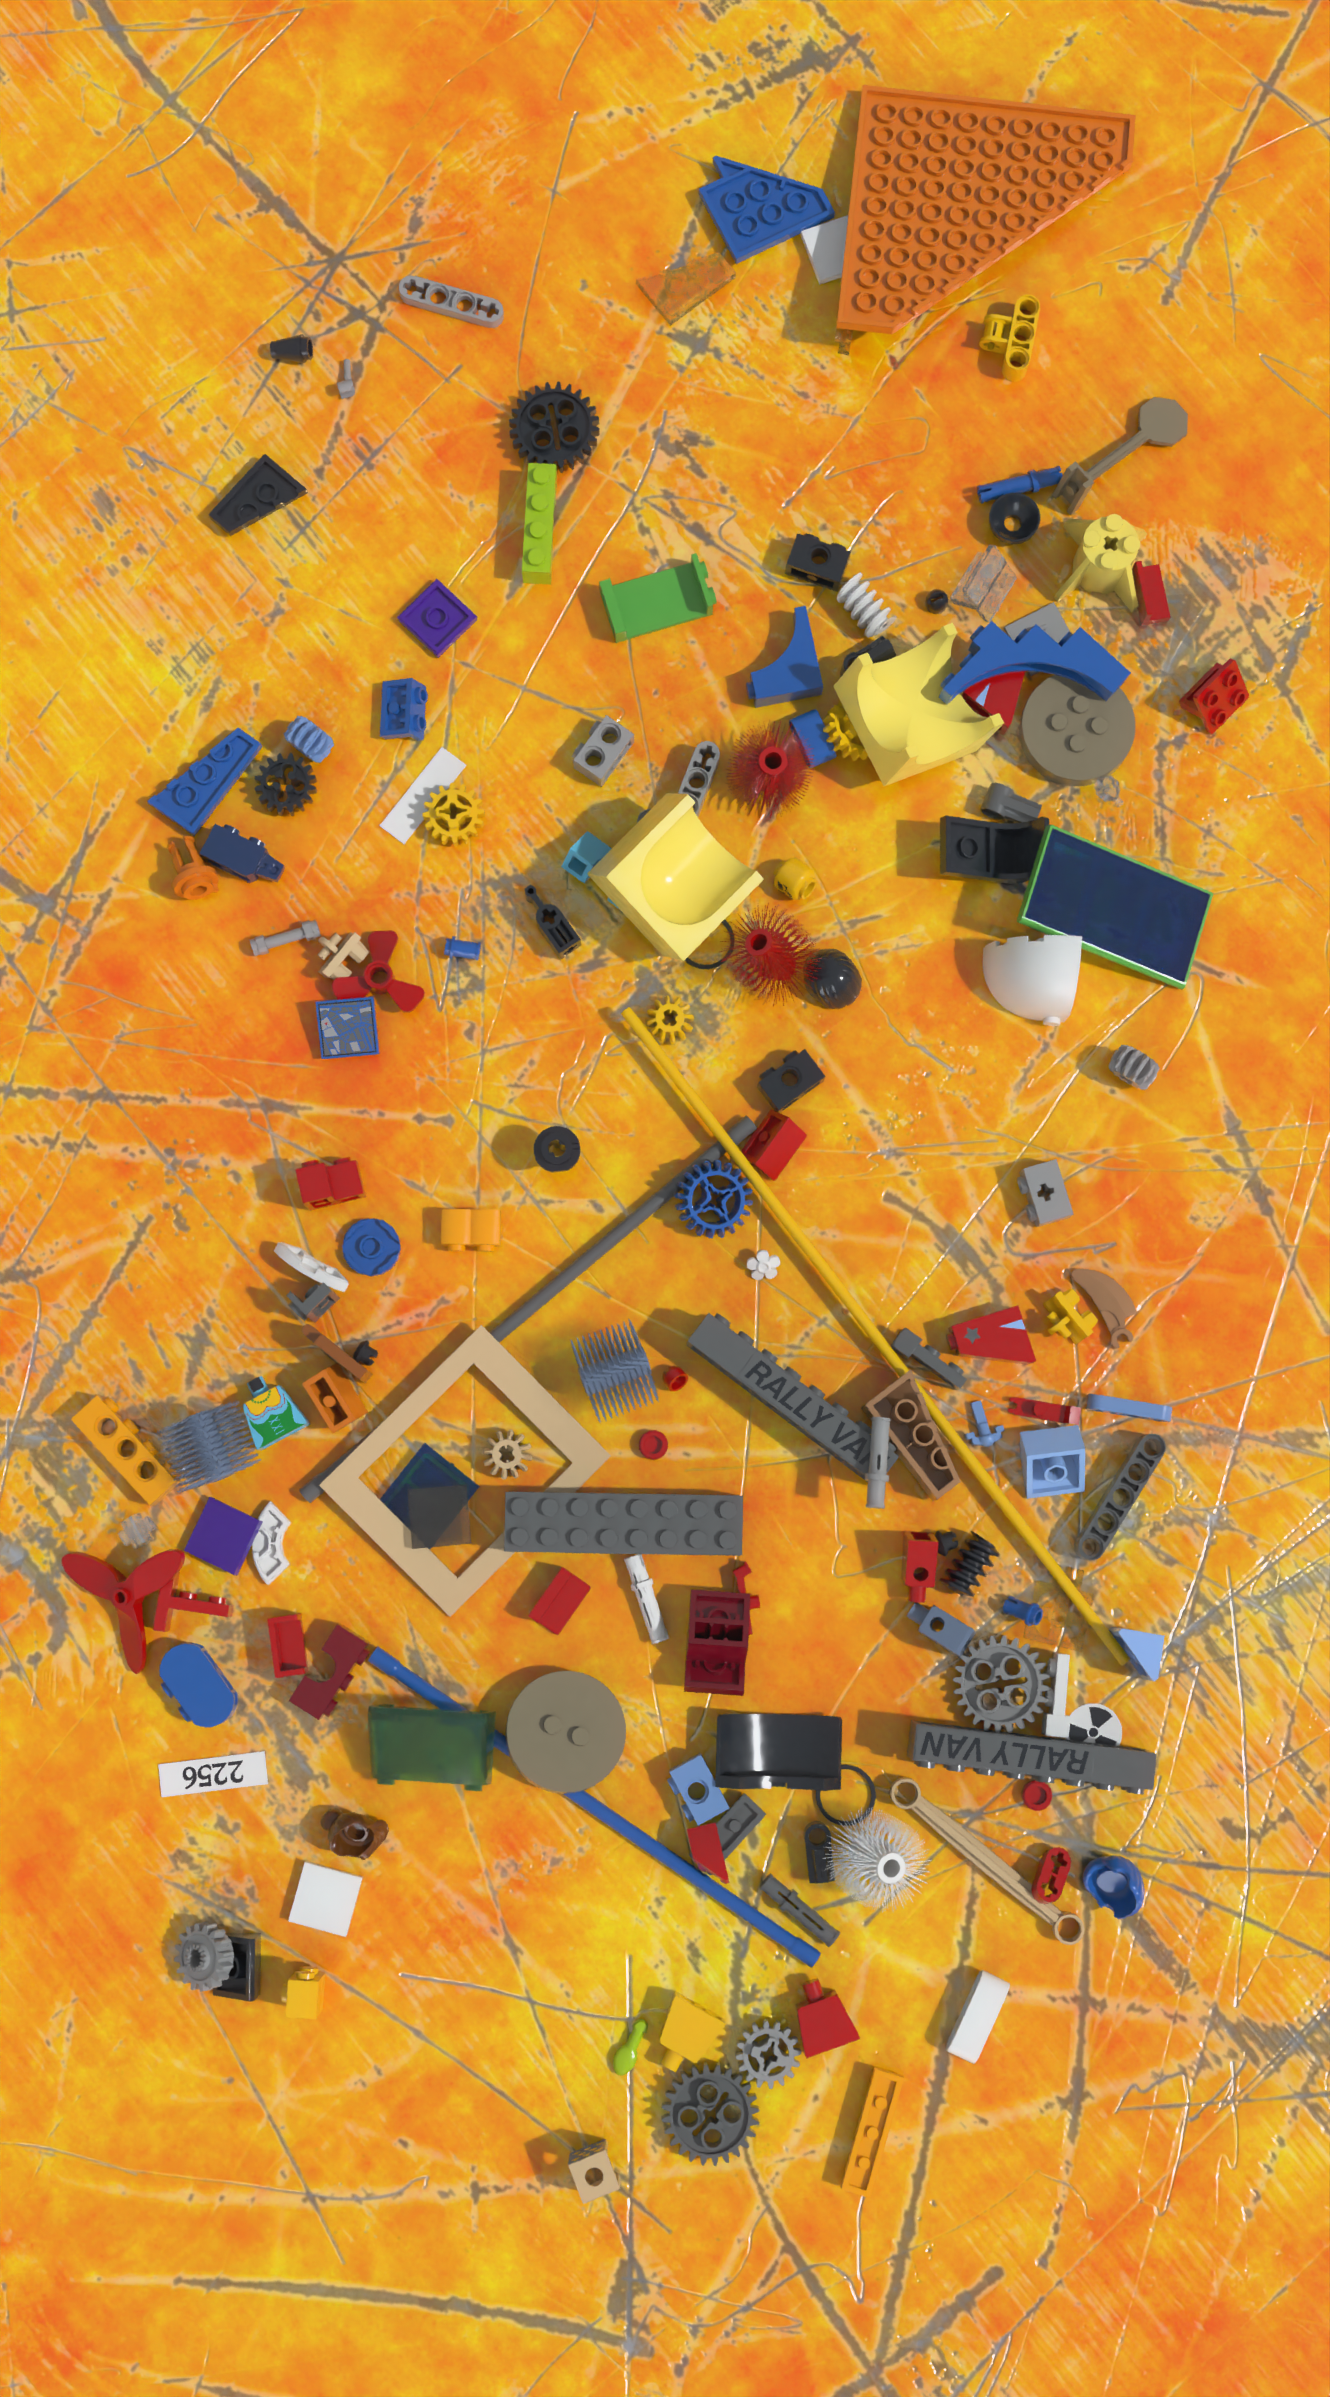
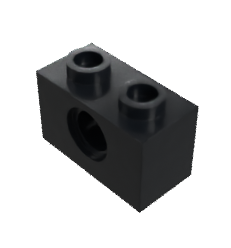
M797 534L786 564L785 574L838 592L849 563L851 551L846 550L844 546L837 543H824L812 534ZM820 556L824 558L826 562L823 564H816L812 561V558Z
M805 1049L800 1053L794 1050L783 1058L784 1064L776 1070L771 1067L759 1076L761 1081L758 1082L757 1088L776 1112L781 1113L824 1082L826 1076ZM786 1073L794 1074L797 1078V1083L793 1086H787L782 1082L781 1077Z

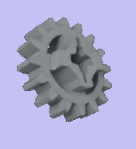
M764 2019L763 2027L760 2028L753 2022V2031L751 2033L747 2030L742 2031L746 2040L737 2041L736 2043L742 2051L735 2053V2057L737 2060L744 2061L738 2066L739 2071L748 2070L746 2080L749 2082L755 2077L756 2085L759 2088L763 2081L768 2083L769 2089H773L774 2081L776 2080L783 2086L785 2085L783 2078L785 2075L790 2078L794 2077L791 2067L800 2066V2062L794 2056L800 2055L801 2049L793 2047L798 2042L796 2036L788 2037L791 2032L788 2026L780 2030V2022L777 2020L773 2027L769 2026L767 2019ZM767 2034L765 2039L759 2042L754 2041L757 2037ZM779 2038L786 2043L788 2053L780 2050L778 2046ZM772 2043L775 2057L770 2056L764 2064V2057L761 2051L766 2052ZM748 2054L757 2059V2070L750 2064ZM777 2066L782 2067L779 2071L769 2074L771 2069Z

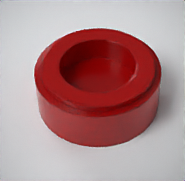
M651 1430L641 1436L639 1450L645 1458L657 1460L662 1458L667 1452L668 1441L663 1433Z
M1031 1780L1022 1789V1801L1032 1810H1044L1052 1801L1051 1788L1045 1782Z

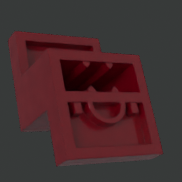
M691 1589L686 1640L684 1692L744 1695L745 1662L749 1639L750 1594Z

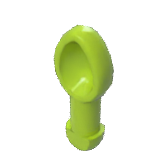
M638 2019L632 2025L633 2030L627 2043L618 2048L614 2055L613 2068L617 2075H625L635 2066L637 2047L644 2033H647L648 2023L644 2019Z

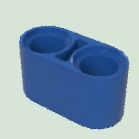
M816 709L789 720L791 732L794 733L793 736L795 737L798 732L800 733L797 736L798 738L795 739L796 742H803L800 744L802 746L799 749H802L804 746L806 748L802 751L808 750L807 754L802 756L805 759L813 758V760H805V762H815L806 763L807 765H813L808 766L809 768L837 757L836 752L833 750V743L826 741L830 736L828 733L823 732L825 725Z

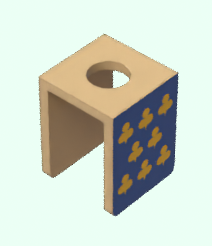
M606 2139L569 2154L568 2166L583 2204L620 2189L621 2177L619 2173H614L607 2154L608 2143ZM594 2167L600 2169L603 2173V2179L589 2184L585 2179L587 2170Z

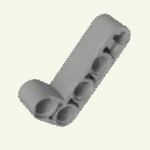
M710 741L701 742L695 748L678 794H688L695 801L693 808L697 817H699L719 764V748ZM706 753L710 754L711 758L707 760L705 769L701 768L702 757H705ZM698 778L704 782V785L701 788H693L689 782L692 779ZM647 809V810H644L643 812H641L640 815L638 816L637 823H638L651 809Z

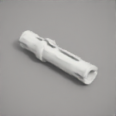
M642 1554L624 1559L632 1582L630 1587L632 1591H635L651 1644L669 1639L652 1588L654 1583L652 1578L649 1579Z

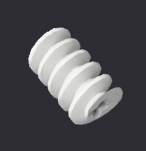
M860 572L843 585L837 595V601L839 603L845 602V611H852L851 618L859 620L858 627L860 629L866 628L865 636L869 638L886 630L895 621L897 616L889 619L886 617L891 610L890 607L881 610L880 606L884 600L881 598L873 601L877 591L866 592L870 583L869 581L862 584L859 583L863 576Z

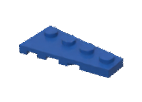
M237 728L213 747L210 753L199 762L197 760L188 767L189 770L177 780H172L166 785L167 788L157 796L151 797L147 801L148 804L195 836L261 750V743L240 728Z

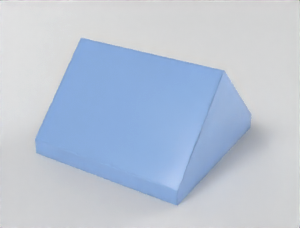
M1110 1628L1109 1631L1130 1657L1129 1661L1142 1679L1153 1682L1157 1680L1165 1636L1124 1628Z

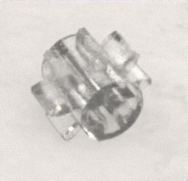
M137 1513L120 1523L124 1530L120 1531L118 1535L124 1545L129 1546L132 1544L134 1550L154 1540L151 1532L157 1530L151 1517L147 1516L143 1519L141 1513Z

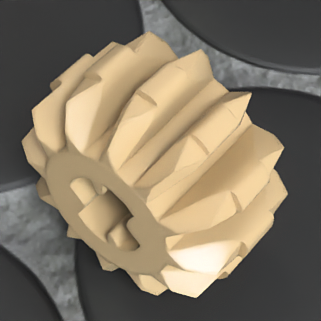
M508 1430L507 1439H504L501 1431H497L496 1434L499 1442L496 1443L492 1438L487 1439V1442L494 1446L493 1450L483 1449V1454L492 1455V1458L486 1459L483 1463L485 1466L493 1463L496 1464L490 1471L492 1475L497 1474L499 1469L502 1468L501 1479H507L508 1470H511L514 1478H518L517 1466L525 1472L528 1470V1467L521 1463L522 1459L532 1460L531 1455L523 1454L522 1452L529 1450L531 1445L527 1443L519 1446L524 1440L525 1436L523 1434L518 1435L516 1440L513 1441V1430ZM508 1446L514 1449L512 1452L513 1456H515L514 1460L510 1462L507 1459L506 1463L502 1462L503 1455L500 1451L504 1447L507 1450Z

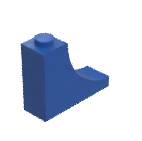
M806 606L794 608V634L785 652L769 666L751 672L750 682L746 683L748 699H754L755 708L822 695L823 682Z

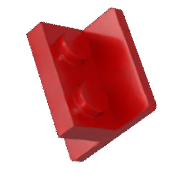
M1230 658L1224 665L1216 663L1179 700L1182 709L1202 719L1206 731L1210 734H1213L1249 698V693L1236 660Z

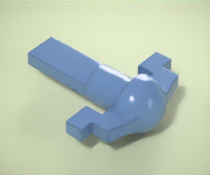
M981 1401L972 1402L970 1406L980 1437H975L974 1432L965 1434L966 1440H971L972 1445L990 1447L994 1442L1002 1438L1001 1432L1005 1431L1003 1425L994 1427L995 1433L991 1434Z

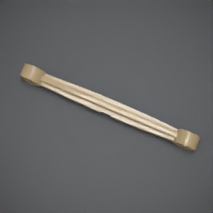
M900 1777L891 1784L890 1797L896 1806L902 1809L911 1808L974 1865L1017 1900L1052 1925L1053 1934L1061 1943L1073 1945L1082 1939L1084 1925L1077 1915L1071 1912H1061L1052 1903L1041 1904L1037 1902L1032 1896V1885L956 1821L921 1796L920 1788L913 1779ZM904 1782L912 1784L915 1788V1797L908 1804H901L894 1796L896 1786ZM1071 1917L1078 1922V1932L1072 1938H1063L1058 1932L1059 1923L1064 1918Z

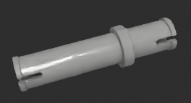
M872 1417L869 1472L865 1474V1480L868 1481L867 1508H885L886 1482H889V1475H886L890 1418Z

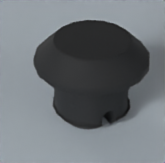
M366 1340L359 1344L353 1354V1359L356 1362L361 1361L370 1366L374 1363L370 1357L376 1358L378 1352L368 1346L369 1341Z
M939 1531L936 1532L935 1537L938 1540L939 1554L947 1556L949 1550L958 1547V1540L952 1541L956 1537L954 1532L950 1531L941 1534Z

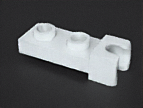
M1054 1653L1053 1659L1049 1658L1047 1674L1052 1678L1051 1690L1045 1692V1697L1048 1699V1702H1045V1706L1049 1707V1713L1044 1712L1042 1720V1734H1045V1736L1069 1737L1070 1716L1065 1715L1070 1655Z

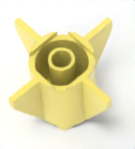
M1111 514L1097 520H1067L1063 527L1079 547L1073 559V574L1058 590L1054 599L1058 602L1079 586L1091 593L1094 591L1108 594L1115 591L1131 612L1135 611L1138 607L1131 566L1140 548V541L1147 536L1145 530L1131 525L1117 514Z

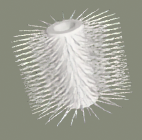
M878 1813L879 1817L877 1816V1819L875 1817L872 1823H870L868 1815L865 1825L861 1817L860 1822L858 1820L860 1829L858 1825L856 1828L854 1827L855 1831L848 1827L850 1835H847L838 1828L851 1841L849 1842L851 1845L838 1840V1843L843 1846L834 1849H842V1851L837 1852L843 1853L825 1855L841 1854L828 1858H844L834 1861H839L835 1865L844 1864L841 1865L843 1867L837 1869L839 1870L837 1872L843 1871L842 1873L844 1874L841 1875L843 1880L840 1884L845 1881L846 1889L850 1887L853 1890L850 1894H856L859 1899H864V1897L866 1899L867 1896L870 1903L871 1900L873 1903V1897L875 1905L884 1896V1892L882 1894L884 1889L885 1907L887 1897L888 1909L890 1894L893 1909L894 1897L896 1898L893 1884L896 1886L897 1895L900 1892L898 1887H900L901 1882L905 1887L906 1883L909 1887L911 1886L914 1890L916 1889L903 1878L904 1874L919 1880V1878L914 1877L909 1872L921 1870H913V1868L918 1867L911 1866L929 1864H916L926 1861H909L921 1855H909L915 1853L913 1851H916L917 1849L915 1848L918 1846L910 1848V1845L913 1844L911 1841L914 1836L911 1837L910 1841L906 1842L909 1834L907 1833V1828L904 1833L902 1832V1824L898 1825L895 1820H890L889 1822L888 1819L890 1817L888 1818V1816L886 1818L887 1821L883 1816L884 1821L882 1820L881 1823L880 1814ZM876 1824H877V1830H876V1834H875V1837H874V1833H875L874 1829H876ZM888 1833V1839L884 1841L885 1834ZM895 1838V1840L891 1844H889L890 1839ZM865 1875L864 1880L859 1882L860 1878ZM870 1878V1883L868 1886L866 1883L865 1888V1881Z

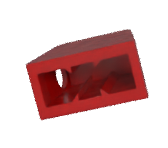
M904 1531L901 1579L904 1586H909L908 1601L925 1602L926 1587L934 1588L938 1540L934 1533ZM923 1567V1571L921 1573H914L915 1569Z
M818 1978L802 1984L807 2000L797 2003L796 2011L806 2059L860 2039L857 2029L835 1990L824 1994Z

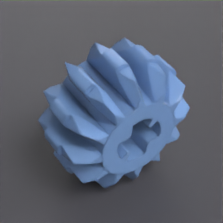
M297 716L284 733L287 742L310 760L321 763L334 746L332 738L326 732L303 716Z

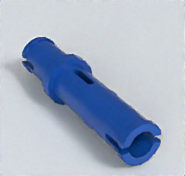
M1056 466L1037 472L1030 470L1025 475L978 485L977 494L978 497H981L979 501L983 504L984 502L996 500L1008 493L1039 492L1040 488L1056 485L1060 482L1063 476L1062 473H1059L1061 468Z

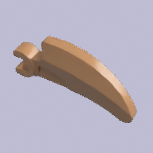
M1075 1269L1072 1271V1279L1087 1292L1100 1311L1111 1334L1112 1346L1115 1349L1120 1347L1117 1342V1336L1120 1334L1125 1335L1129 1343L1132 1342L1133 1335L1125 1328V1319L1136 1315L1137 1310L1124 1288L1114 1279L1095 1270Z

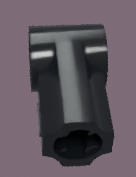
M881 636L858 652L848 654L844 659L840 677L859 655L868 653L873 663L883 662L896 657L890 641Z
M821 1821L810 1822L806 1825L803 1832L809 1883L818 1884L835 1881L834 1869H832L834 1868L833 1858H828L833 1857V1855H825L832 1854V1851H829L832 1848H826L832 1847L829 1844L831 1843L830 1830ZM815 1828H821L825 1831L824 1841L818 1844L812 1843L809 1840V1834Z

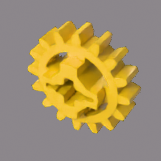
M840 701L827 712L828 715L823 719V722L827 724L823 728V732L830 735L826 741L833 742L835 744L833 750L836 752L840 749L843 758L850 754L853 761H856L859 757L865 760L868 754Z
M450 783L449 790H445L442 785L439 786L440 794L437 795L431 792L430 798L432 802H424V807L428 812L422 813L424 820L429 821L425 824L426 830H433L431 835L434 840L441 836L443 845H446L448 840H452L455 847L458 845L459 839H462L465 844L469 843L468 835L471 834L477 837L478 833L475 828H483L484 826L483 821L478 819L485 816L484 810L478 809L483 805L482 800H474L476 796L474 790L466 793L464 784L460 786L459 790L455 789L454 783ZM458 798L465 800L469 805H463L458 801ZM447 799L441 807H438L441 802ZM453 810H456L458 813L456 814V819L450 818ZM436 822L445 824L449 831L442 829ZM465 823H469L466 828L460 830Z

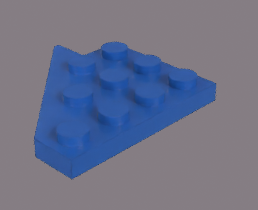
M719 156L713 157V165L721 179L699 188V196L736 264L801 234L803 230L820 225L835 216V211L823 189Z

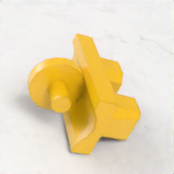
M1072 1288L1063 1293L1059 1291L1043 1305L1050 1312L1047 1317L1054 1325L1048 1330L1050 1335L1059 1331L1064 1339L1070 1337L1074 1344L1077 1345L1093 1333L1092 1328L1096 1325L1098 1319L1089 1310L1081 1315L1076 1311L1073 1306L1080 1299Z

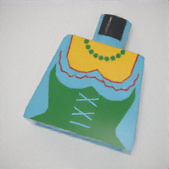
M262 1376L247 1383L253 1399L244 1403L243 1409L257 1450L262 1451L310 1425L309 1420L282 1386L278 1385L269 1390Z

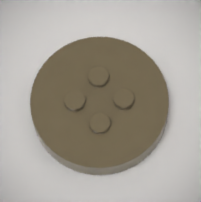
M1053 675L1043 681L1032 692L1024 707L1019 724L1021 747L1033 768L1047 779L1066 786L1095 784L1113 774L1129 753L1135 737L1133 708L1127 696L1120 688L1105 701L1082 684L1062 676Z

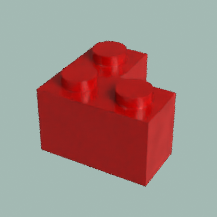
M350 1157L334 1160V1165L326 1166L324 1162L319 1163V1160L302 1163V1168L295 1169L303 1204L311 1211L365 1198L366 1194L362 1176L356 1160L351 1161Z

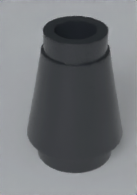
M300 334L271 341V357L273 359L278 358L305 363L306 360H312L313 358L312 340L310 337Z

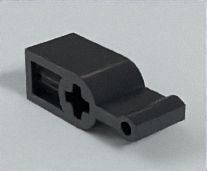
M529 885L524 888L526 900L537 909V927L558 958L561 960L580 947L581 939L560 909L552 904L544 905L537 896L534 886ZM544 916L554 917V923L545 922Z

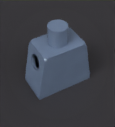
M915 1602L907 1615L909 1619L920 1625L919 1633L958 1658H961V1655H963L976 1634L974 1629L935 1605L929 1610ZM936 1620L944 1624L943 1629L939 1632L932 1628V1624Z

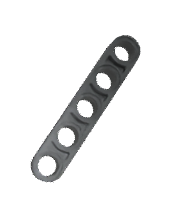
M1147 1434L1141 1436L1135 1442L1075 1540L1074 1551L1080 1559L1096 1560L1105 1552L1165 1453L1166 1444L1161 1436ZM1148 1439L1154 1441L1157 1446L1156 1453L1152 1456L1144 1451V1443ZM1132 1464L1138 1465L1141 1469L1142 1474L1137 1481L1130 1478L1128 1474L1129 1467ZM1117 1489L1123 1490L1126 1494V1501L1121 1506L1117 1505L1113 1500V1494ZM1101 1514H1106L1111 1519V1526L1108 1530L1104 1531L1098 1525V1518ZM1088 1538L1093 1540L1096 1545L1095 1552L1090 1556L1086 1555L1082 1549L1083 1542Z

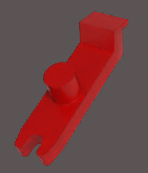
M1011 1397L1009 1399V1402L1016 1404L1015 1409L1009 1408L1007 1410L1010 1414L1079 1425L1080 1407L1019 1397Z
M746 1561L743 1562V1565L732 1571L736 1577L738 1593H746L744 1577L752 1572ZM759 1595L750 1596V1610L760 1608ZM749 1613V1635H752L753 1632Z

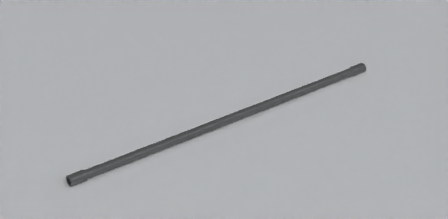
M744 1116L727 1131V1134L738 1145L755 1131L757 1127L748 1116ZM720 1142L714 1143L489 1333L500 1343L673 1198L675 1193L680 1192L683 1188L678 1187L677 1183L680 1181L687 1184L689 1181L683 1176L684 1172L694 1176L695 1173L692 1170L694 1164L703 1170V1161L707 1160L712 1165L714 1160H718L727 1151ZM376 1428L327 1469L317 1474L299 1489L300 1493L309 1503L324 1492L319 1485Z

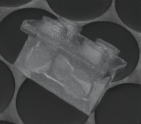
M990 544L984 553H976L950 599L955 605L977 610L982 619L990 623L1008 592L1013 587L1017 576L997 547Z

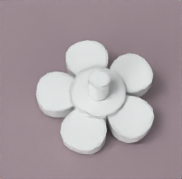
M759 1250L756 1254L757 1259L751 1257L747 1260V1268L752 1270L751 1275L755 1280L763 1279L764 1274L768 1279H772L777 1275L776 1267L780 1265V1259L777 1255L769 1257L767 1250Z

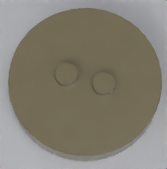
M575 1671L552 1672L537 1678L527 1685L514 1701L506 1722V1746L512 1763L518 1772L534 1786L558 1794L581 1792L602 1781L618 1763L626 1739L624 1714L614 1694L597 1679Z

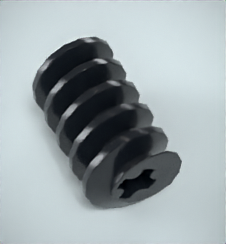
M972 1531L971 1534L976 1540L966 1539L964 1541L969 1550H958L963 1560L954 1558L951 1562L956 1570L949 1568L945 1570L950 1580L939 1579L942 1584L962 1597L964 1595L974 1597L975 1594L970 1586H981L976 1578L977 1575L987 1577L988 1574L983 1569V1566H994L989 1558L990 1555L1000 1557V1553L994 1545Z

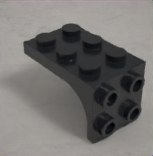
M947 815L941 817L940 874L1015 885L1029 881L1045 827L1049 825V819L1047 817H1040L1028 822L1007 824ZM1051 856L1049 858L1045 874L1049 872L1051 865Z

